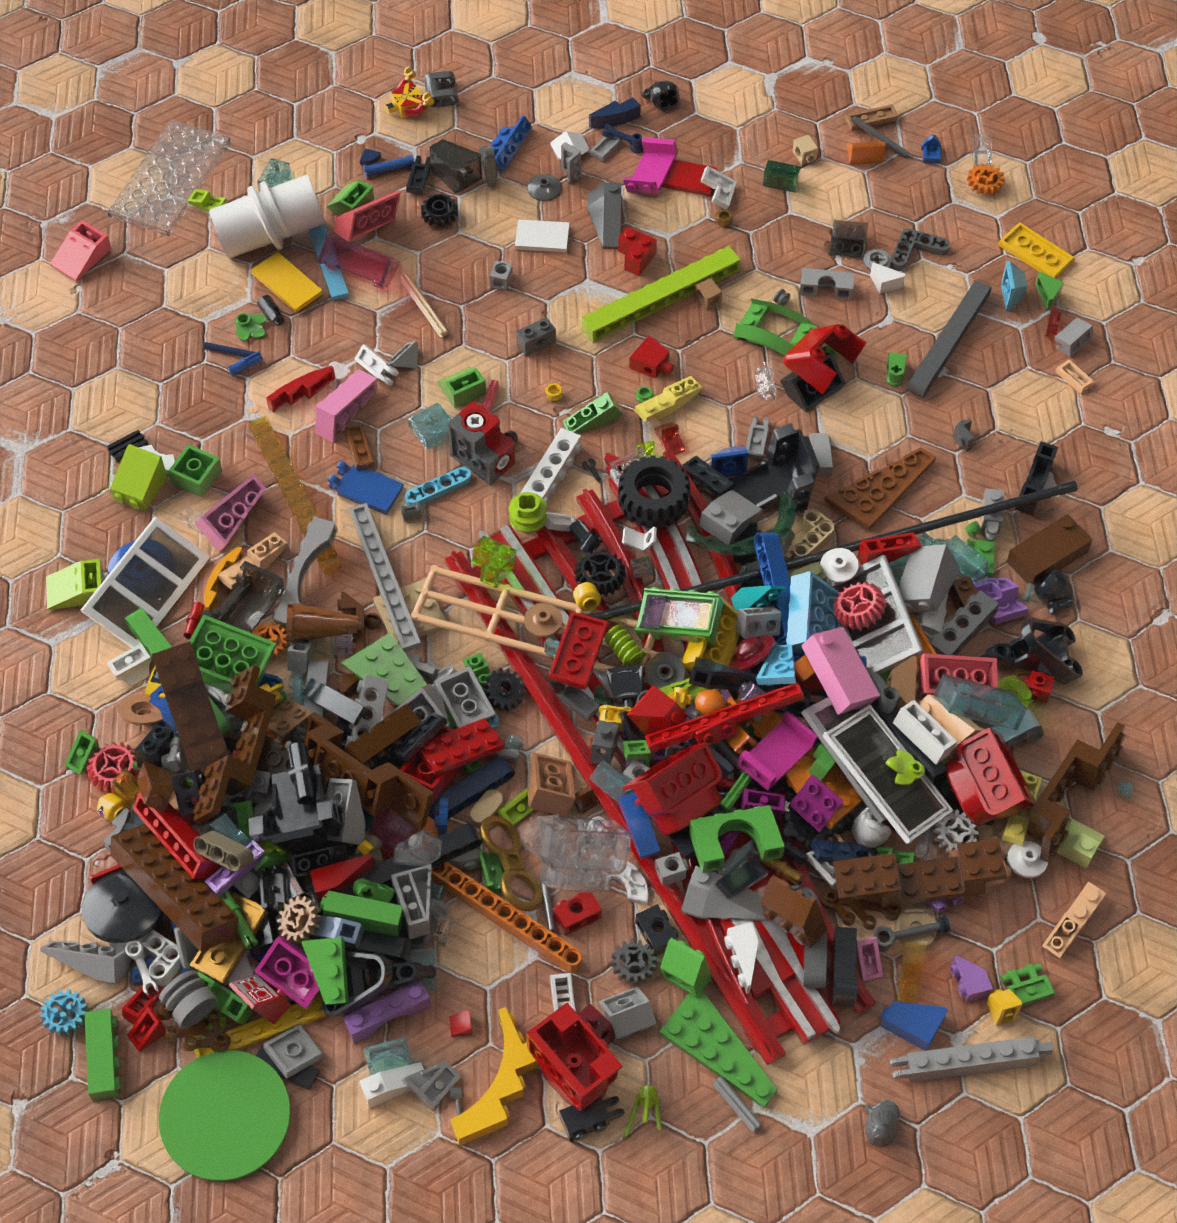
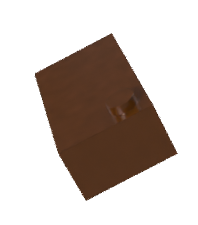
M1067 514L1010 549L1007 563L1032 588L1039 584L1052 570H1061L1088 553L1093 539Z

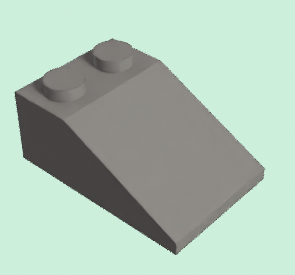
M730 490L712 501L702 512L699 526L730 546L762 512V509L734 490Z
M470 666L434 682L435 690L442 698L445 710L457 728L483 718L487 720L496 716Z
M329 778L326 800L332 799L342 807L344 826L327 830V841L360 845L365 837V820L357 782L351 779Z

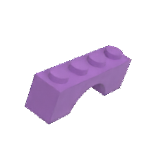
M420 980L343 1016L344 1024L355 1044L374 1035L381 1025L395 1017L402 1015L413 1016L430 1008V997Z

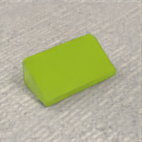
M528 788L496 812L498 816L515 826L534 811L533 808H529Z

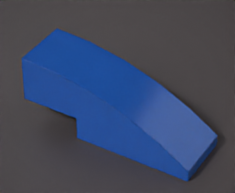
M634 792L619 797V807L626 820L627 829L640 858L644 859L659 854L660 849L648 814L642 805L636 806L634 803L638 798Z

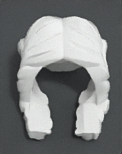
M863 802L865 809L854 820L851 832L858 844L864 845L866 848H874L882 845L889 838L891 829L889 826L876 821L873 813Z

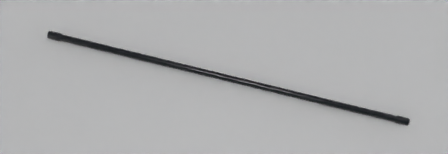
M1076 481L1066 482L1052 488L863 540L912 532L917 535L1054 496L1076 492L1078 486ZM862 540L834 548H844L851 552L859 551ZM834 548L786 560L787 570L819 562L825 553ZM760 568L684 588L680 591L688 592L689 590H695L699 593H706L761 578L762 574ZM643 600L586 615L602 620L616 618L640 611ZM652 600L651 608L674 601Z

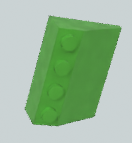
M203 615L189 640L191 641L204 683L227 693L231 692L232 686L230 684L233 677L253 665L261 668L256 686L259 687L276 647L275 642Z

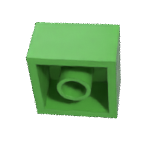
M189 444L168 470L173 485L200 497H204L223 471L219 457Z

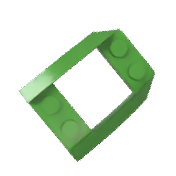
M751 298L752 304L741 322L736 323L734 338L747 339L748 342L763 345L785 356L811 329L818 327L808 318L788 307ZM769 311L789 317L801 324L790 343L774 333L759 328Z

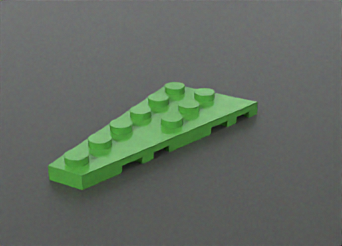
M703 991L698 997L689 993L659 1031L662 1037L718 1077H723L728 1084L763 1109H765L777 1093L776 1087Z

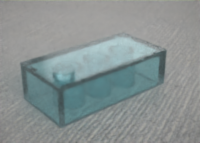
M946 674L942 675L934 693V696L948 713L1018 730L1027 711L1025 706L1011 691Z

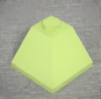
M1069 817L1071 819L1070 825L1067 828L1069 833L1066 840L1059 843L1057 853L1087 869L1105 836Z

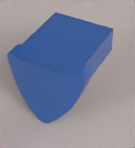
M932 134L921 146V150H923V163L940 164L941 142L936 135Z

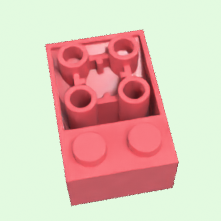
M81 220L70 230L50 265L74 281H77L111 250L108 235Z

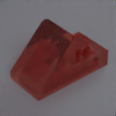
M670 422L654 427L665 451L668 453L673 452L675 455L685 452V446L678 434V424Z

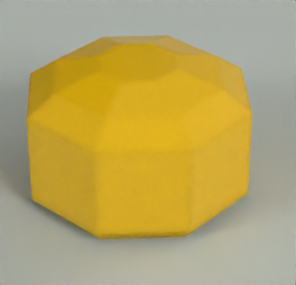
M549 384L545 388L548 400L559 401L563 397L562 387L559 384Z

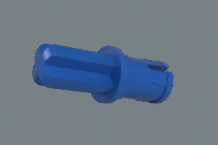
M255 352L246 358L242 357L240 361L228 366V370L232 377L246 369L247 371L250 370V367L263 361V357L260 352Z

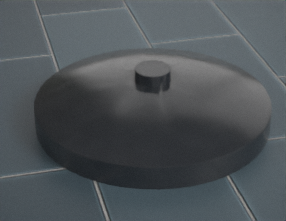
M125 870L112 872L99 879L88 890L82 904V916L87 929L96 938L109 943H127L144 937L160 923L165 914Z

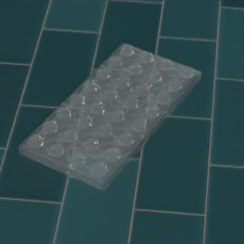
M170 119L108 210V217L170 236L190 205L187 200L195 189L200 190L231 142L230 137Z

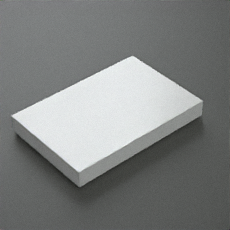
M518 220L515 250L567 253L569 222Z

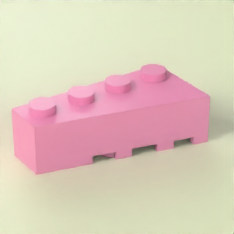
M359 369L354 374H351L344 383H341L335 391L329 393L327 398L319 402L315 408V434L333 443L336 440V433L338 431L342 432L345 429L347 420L349 418L353 419L357 415L359 406L363 408L374 395L377 378Z
M253 474L195 522V525L220 552L227 545L266 487Z

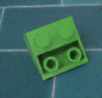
M361 180L347 184L327 205V209L342 215L374 201L373 186Z
M467 367L437 381L454 408L486 394L485 379L477 368Z
M670 938L660 966L663 978L698 997L712 979L706 956L699 950L694 951L689 948L685 942Z

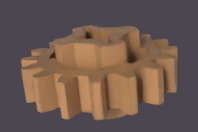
M297 896L296 900L290 898V904L284 903L283 905L285 910L279 911L282 918L277 920V922L281 923L278 930L282 931V937L287 938L291 942L302 943L303 939L308 941L309 934L315 935L313 929L319 928L316 922L321 919V916L317 915L320 912V908H317V903L308 897Z

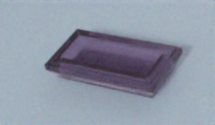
M648 594L640 628L659 629L668 596Z

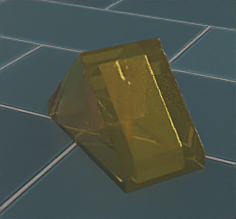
M125 768L111 783L116 795L125 800L127 804L133 805L140 792L137 779Z

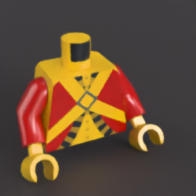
M406 67L404 70L406 77H403L399 85L391 92V103L386 104L385 108L388 114L397 112L402 119L409 117L417 118L421 114L427 113V105H433L434 99L429 92L422 95L413 81H409L416 77V72L412 68Z

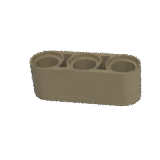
M210 831L194 839V848L198 854L231 871H238L253 863L254 855L251 849L216 831Z

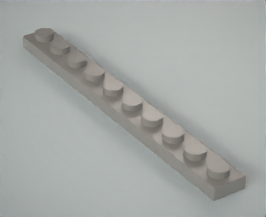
M364 503L349 508L351 518L400 647L404 652L420 648L421 642L368 505Z

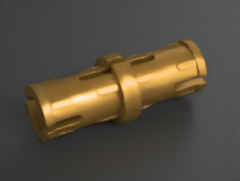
M778 858L762 861L775 870L777 875L784 876L795 885L801 881V877L804 875L790 866L786 860L783 861Z

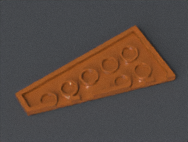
M920 447L903 456L901 460L895 463L891 462L887 464V467L867 474L856 480L854 484L848 487L844 486L832 495H826L824 501L867 530H870L935 462L936 457Z

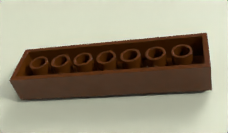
M146 824L111 836L110 856L201 952L237 937L239 917L202 879H193Z

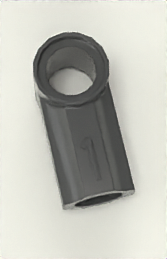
M876 672L870 674L880 694L876 699L878 701V709L884 713H892L900 697L899 691L896 688L889 687Z

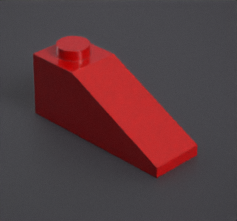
M914 532L862 540L857 558L861 565L885 555L888 563H891L919 549L921 544Z
M371 853L311 870L310 874L318 902L322 901L323 897L326 898L328 891L344 892L357 879L374 866Z

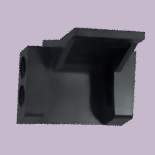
M790 423L774 429L772 432L766 456L770 466H768L767 461H763L742 474L729 478L734 483L733 490L762 510L784 503L788 515L807 510L820 466L809 437L803 436L801 430H794L793 424Z
M320 764L312 766L315 773L313 785L316 799L308 805L298 804L295 788L288 771L271 775L272 812L276 815V820L265 814L249 817V835L262 844L272 843L286 853L328 845L327 830L343 827L344 823L342 807L332 799L324 800Z

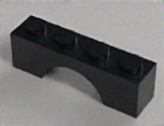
M1040 442L1030 472L1019 496L1043 490L1058 451L1057 446ZM1038 501L1015 507V510L1033 516Z

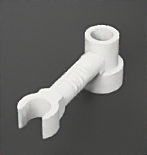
M137 940L128 942L125 952L137 964L143 980V991L149 996L147 990L150 986H153L158 992V986L151 979L144 961L145 952L143 946Z

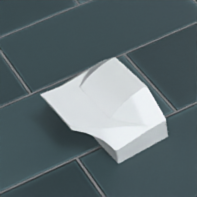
M139 644L108 661L107 665L117 679L133 686L150 676L149 664L151 657L143 645Z

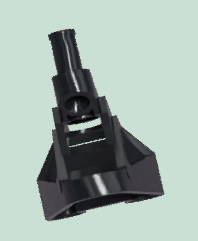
M1032 618L1022 623L1021 637L1011 641L1010 644H996L988 648L985 654L979 656L997 658V667L1006 671L1011 668L1026 669L1028 672H1032V670L1043 672L1046 675L1055 677V681L1064 685L1083 675L1081 665L1077 660L1069 656L1067 647L1075 643V634L1069 626L1059 622ZM1038 630L1043 632V634L1036 638L1034 632Z
M345 950L349 1002L325 1005L324 1000H322V1011L327 1016H346L360 1009L373 997L398 989L397 986L418 982L422 978H434L436 976V968L433 965L422 966L418 962L395 963L382 954ZM365 969H369L371 988H369L368 990L366 985ZM380 969H382L380 973V980H378V972Z

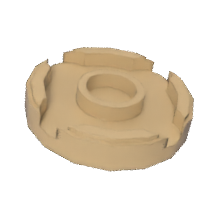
M906 909L896 920L895 932L936 921L932 915L930 916L923 909ZM937 931L899 940L909 948L921 949L933 942Z

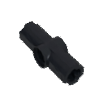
M293 743L288 748L291 768L288 770L289 777L294 785L298 804L308 805L316 799L313 785L315 773L309 762L305 743Z

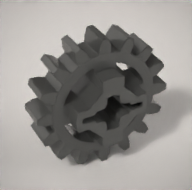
M631 939L630 944L623 941V947L616 946V952L612 953V959L614 960L611 961V967H615L613 973H619L620 981L625 978L626 984H629L631 980L634 981L635 985H637L638 980L645 983L646 976L651 978V971H656L655 963H657V957H653L654 949L649 950L648 943L643 946L642 940L634 943V940ZM645 956L648 960V965L643 961ZM620 959H622V962H624L623 967L620 964Z

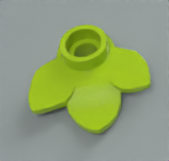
M897 750V756L891 757L885 763L898 773L895 778V784L911 785L914 780L922 778L925 773L922 763L914 760L913 756L904 750Z

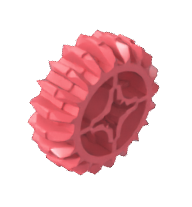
M858 581L857 585L851 584L849 588L844 587V592H838V597L834 598V615L838 622L846 629L849 627L852 630L858 628L861 631L864 626L869 628L871 623L875 625V620H881V615L885 614L886 602L884 594L873 583L864 582L861 584Z
M113 741L112 746L105 743V748L98 747V753L92 752L93 758L88 759V778L99 791L104 789V792L108 794L112 790L116 794L119 789L121 792H124L125 787L131 789L130 783H137L136 777H138L140 770L132 767V764L136 762L135 749L132 750L130 745L125 746L121 742L117 746Z

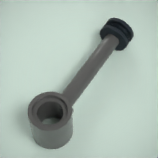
M943 916V918L937 917V922L893 932L888 926H880L875 930L873 937L876 936L879 951L885 952L891 948L895 940L937 930L941 934L950 932V923L947 917ZM878 936H886L888 938V942H881L878 939Z

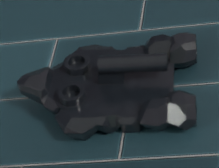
M787 796L785 799L784 813L786 814L781 835L801 841L811 850L813 840L825 841L826 837L842 834L845 830H850L854 823L853 816L848 814L831 829L825 825L819 832L789 806L795 796Z

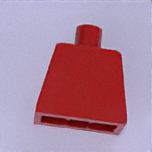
M649 335L629 357V368L631 370L653 378L657 377L661 371L671 374L674 365L669 363V350Z

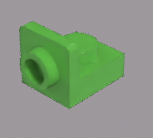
M646 740L623 741L622 749L626 761L642 760L643 764L649 767L650 760L653 759V752L650 753Z

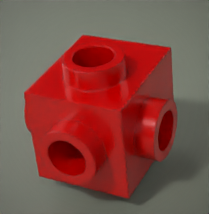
M1032 670L1030 677L1025 678L1022 687L1026 689L1024 696L1034 701L1039 700L1047 703L1055 677Z

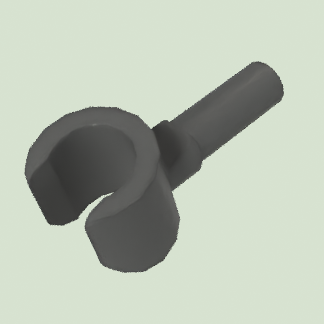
M451 1087L449 1098L456 1100L458 1116L462 1114L461 1101L463 1093L460 1088Z

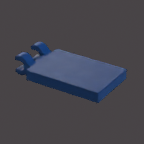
M340 461L336 466L339 468L337 473L343 476L340 480L335 475H331L328 479V482H330L328 486L336 489L338 496L360 505L367 503L368 508L385 515L388 514L404 488V484L369 469L356 470L355 464L351 468L343 461Z

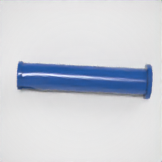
M413 155L370 166L363 165V170L367 179L368 176L410 167L415 161Z

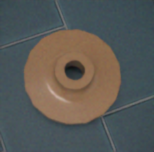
M537 603L531 606L524 616V624L528 632L541 638L556 634L561 629L563 623L562 614L559 609L548 603Z

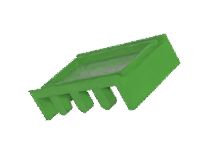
M658 587L644 588L645 592L637 627L634 629L640 639H644L645 633H649L657 640L661 639V635H669L673 641H679L680 636H685L693 643H698L699 638H707L710 645H715L724 603L719 594L712 591L699 593L695 590L687 592L678 589L662 590Z

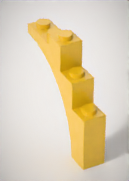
M506 1007L498 1010V1018L504 1034L503 1058L498 1074L490 1088L477 1103L464 1113L451 1119V1126L459 1146L508 1126L510 1114L507 1106L504 1104L524 1096L523 1088L526 1086L521 1075L539 1067V1064L529 1053L527 1042L525 1043L521 1031L517 1032L514 1027L516 1020L513 1013H508Z

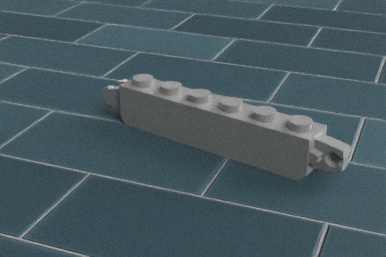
M1034 1036L911 1052L907 1056L891 1059L890 1064L894 1067L905 1065L907 1067L906 1070L895 1071L893 1073L894 1079L909 1078V1081L917 1082L1031 1067L1036 1065L1039 1060H1043V1056L1051 1055L1053 1047L1051 1042L1039 1043V1040H1035Z

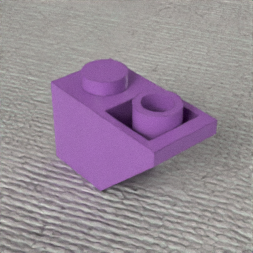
M959 956L953 958L950 971L953 978L956 977L958 993L960 997H964L965 1003L989 997L993 988L986 970Z

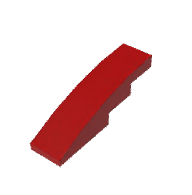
M328 366L315 370L280 387L266 397L268 409L274 412L286 402L292 406L304 395L308 399L312 398L335 379L334 367Z

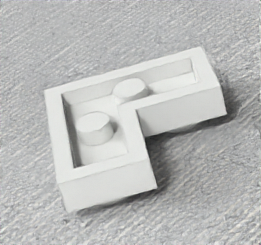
M707 166L701 182L715 189L712 203L727 209L737 181Z

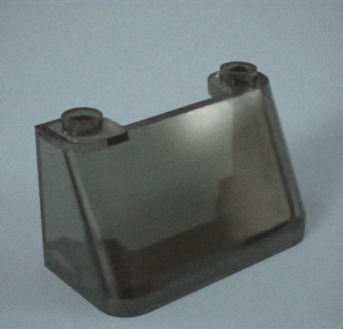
M244 561L240 566V570L243 571L242 577L236 579L237 587L218 610L214 608L211 612L205 610L200 619H202L203 615L252 633L276 601L284 595L285 587L282 578Z

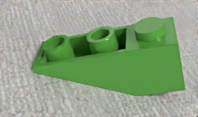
M606 392L562 422L566 430L578 434L609 424L623 413L617 401Z

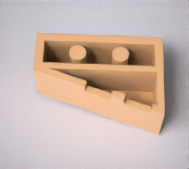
M928 694L918 703L957 741L949 755L957 756V747L961 742L984 730L972 722L973 720L960 713L957 708L941 696Z

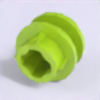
M532 492L517 494L509 505L510 524L514 529L522 533L529 534L539 531L545 525L547 519L545 501L541 496Z

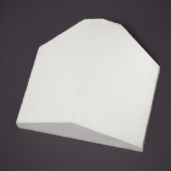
M565 131L551 142V147L559 161H561V145L564 142L575 146L576 149L581 151V155L590 152L581 133Z

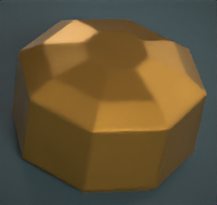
M726 209L720 210L716 214V222L722 227L730 226L733 222V215Z

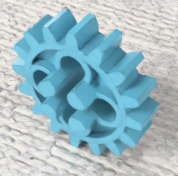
M60 989L56 996L51 993L52 999H45L46 1006L40 1008L43 1013L40 1015V1018L44 1021L43 1025L49 1029L50 1033L56 1031L58 1036H61L63 1031L66 1032L67 1036L70 1035L71 1029L77 1032V1025H84L82 1018H85V1011L88 1010L87 1005L84 1004L83 996L79 997L80 995L77 991L72 994L70 989H67L66 993H63ZM54 1006H60L62 1013L60 1014L59 1010ZM68 1011L70 1016L75 1018L69 1019L66 1012Z

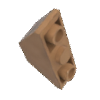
M912 656L895 667L887 678V685L896 688L900 693L896 704L899 711L911 701L915 700L917 702V699H915V694L918 690L916 676L919 672L917 656Z

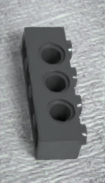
M981 590L976 595L972 594L967 601V605L964 608L960 607L956 611L955 617L943 625L942 631L939 634H934L929 642L936 654L957 656L998 612L999 603ZM976 611V612H978L979 614H978V615H974V614H972L971 612ZM963 624V625H966L967 627H966V628H961V627H959L958 625ZM946 638H953L954 641H947Z

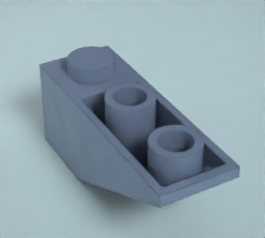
M318 915L321 916V919L316 922L319 928H314L315 935L309 934V937L315 939L344 937L345 947L355 950L359 949L364 933L361 923L337 917Z

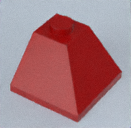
M652 686L627 713V716L645 736L683 723L688 717L673 699L656 686Z

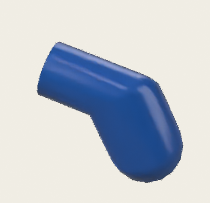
M151 955L144 959L147 969H149L154 961ZM137 964L133 966L131 981L135 984L143 982Z

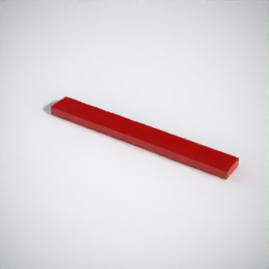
M797 682L796 684L785 686L646 735L645 739L650 753L695 738L696 731L728 716H732L735 723L804 700L805 698Z

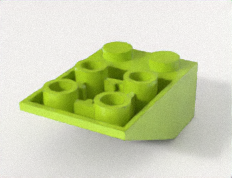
M101 560L79 561L47 576V609L52 610L85 605L105 580ZM105 593L96 604L106 603Z

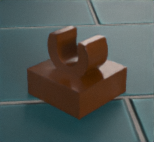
M589 785L575 793L574 802L579 813L583 814L598 805L594 791Z

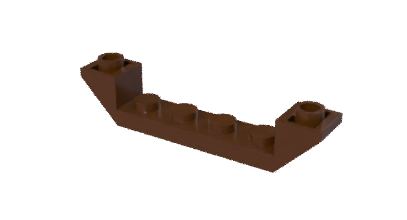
M341 592V599H337L338 611L344 614L357 615L358 619H362L361 631L353 634V643H356V648H353L354 655L366 648L364 607L346 592ZM354 673L340 675V682H337V692L350 698L357 692L360 679Z

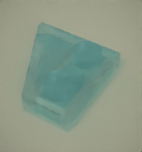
M292 672V677H289V688H292L293 696H290V698L304 707V696L301 694L304 691L303 680H305V674L302 672Z

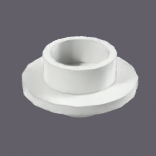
M834 548L823 555L820 562L827 575V579L834 583L850 581L858 571V560L855 554L844 548Z
M1023 841L1022 846L1013 844L1007 854V862L1010 868L1017 875L1024 878L1039 877L1044 873L1048 862L1040 859L1041 847L1031 841Z

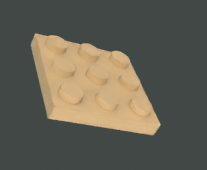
M426 579L400 588L410 616L414 611ZM381 595L374 597L373 603L387 633H391L399 644ZM427 598L421 614L446 621L437 601ZM418 621L413 622L418 637L444 629Z

